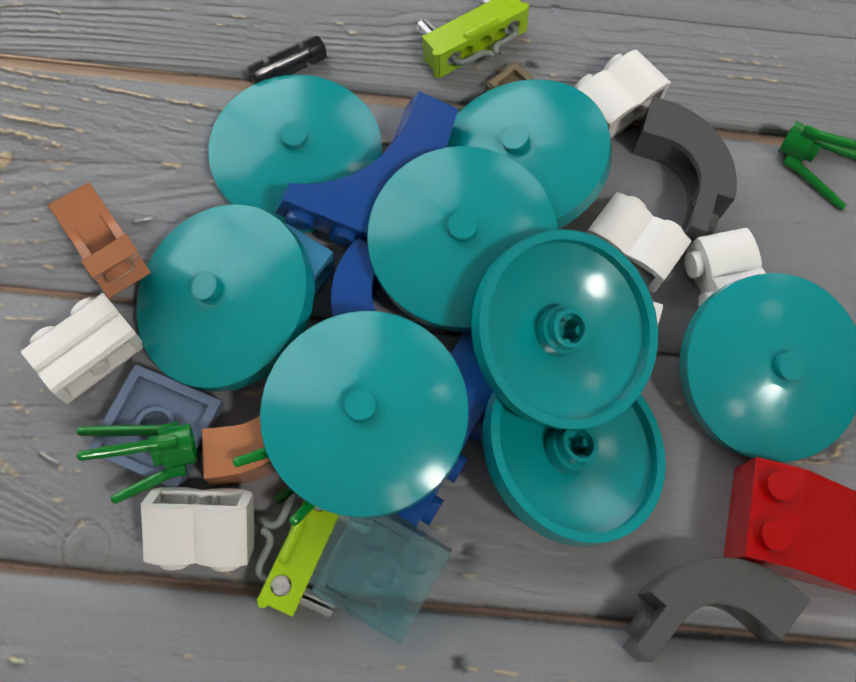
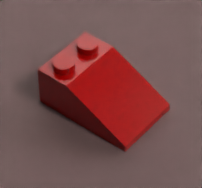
M759 457L747 461L734 468L723 558L747 560L771 569L785 578L856 595V491L804 468Z

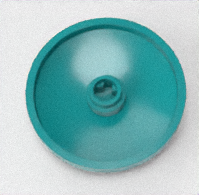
M310 75L273 77L243 90L226 105L218 116L210 135L208 147L210 169L216 186L228 205H247L262 209L275 216L285 225L288 224L285 221V217L275 212L280 198L289 183L313 184L338 180L360 171L382 155L380 130L375 117L366 104L342 85L328 79ZM294 227L302 233L319 231L314 228H312L311 230H302Z
M544 79L521 80L504 84L487 91L471 101L456 115L447 147L470 146L485 148L503 154L522 165L537 179L548 195L555 212L558 229L579 217L595 201L607 181L612 163V144L609 128L603 113L595 102L586 94L570 85Z
M470 146L447 147L425 153L400 168L386 182L370 214L367 235L368 251L378 282L390 300L399 309L413 319L437 329L469 332L472 331V309L476 293L485 273L494 261L518 242L538 233L558 230L553 206L544 188L518 162L503 154L485 148Z
M222 205L195 214L168 234L149 260L147 267L151 273L141 279L137 296L136 314L138 331L142 344L154 364L170 378L193 388L214 392L231 391L249 386L269 375L282 352L305 331L314 301V273L303 243L288 226L275 216L253 206Z
M550 230L518 242L502 253L490 266L475 296L471 330L473 348L480 370L495 395L515 414L529 422L561 430L585 429L604 424L628 409L641 394L650 378L658 348V323L652 297L643 278L628 258L617 248L594 235L575 230Z
M783 273L757 274L736 280L718 289L702 303L693 315L684 334L680 350L679 369L681 386L685 400L695 420L719 445L737 455L750 459L759 457L776 462H791L821 452L836 441L847 429L856 414V326L844 307L825 289L811 281L794 275Z
M377 311L349 312L315 324L300 334L282 352L274 364L264 387L260 409L261 433L267 455L273 467L289 488L301 498L322 510L339 516L350 518L384 517L406 510L432 494L451 473L461 454L467 434V391L454 358L446 347L425 328L413 321L390 313Z
M494 392L492 393L485 410L482 429L486 465L501 498L509 509L529 528L550 540L565 545L589 547L620 539L635 531L648 519L662 493L666 461L664 443L659 426L651 408L641 394L628 409L604 424L585 429L561 430L539 426L525 420L510 410Z

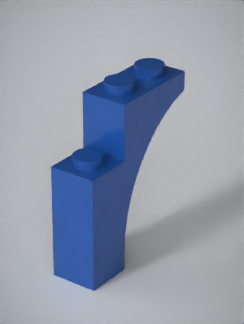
M418 91L405 107L401 122L386 152L377 160L360 171L338 180L313 184L289 183L280 198L275 213L284 216L288 224L298 229L311 230L314 228L329 234L328 238L341 246L350 247L358 237L366 241L373 205L386 182L400 168L425 153L447 147L458 109Z

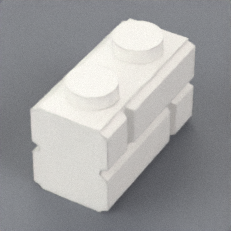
M101 293L96 298L88 297L79 301L71 309V316L56 326H47L38 330L31 337L30 345L21 350L22 355L38 373L49 390L66 404H69L144 348L140 337L104 293Z

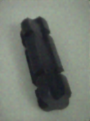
M312 36L302 41L303 46L301 47L299 44H295L268 56V62L266 63L260 60L249 65L247 70L251 82L254 85L273 77L292 75L307 68V62H311L313 65L324 60L327 57V52L319 36Z

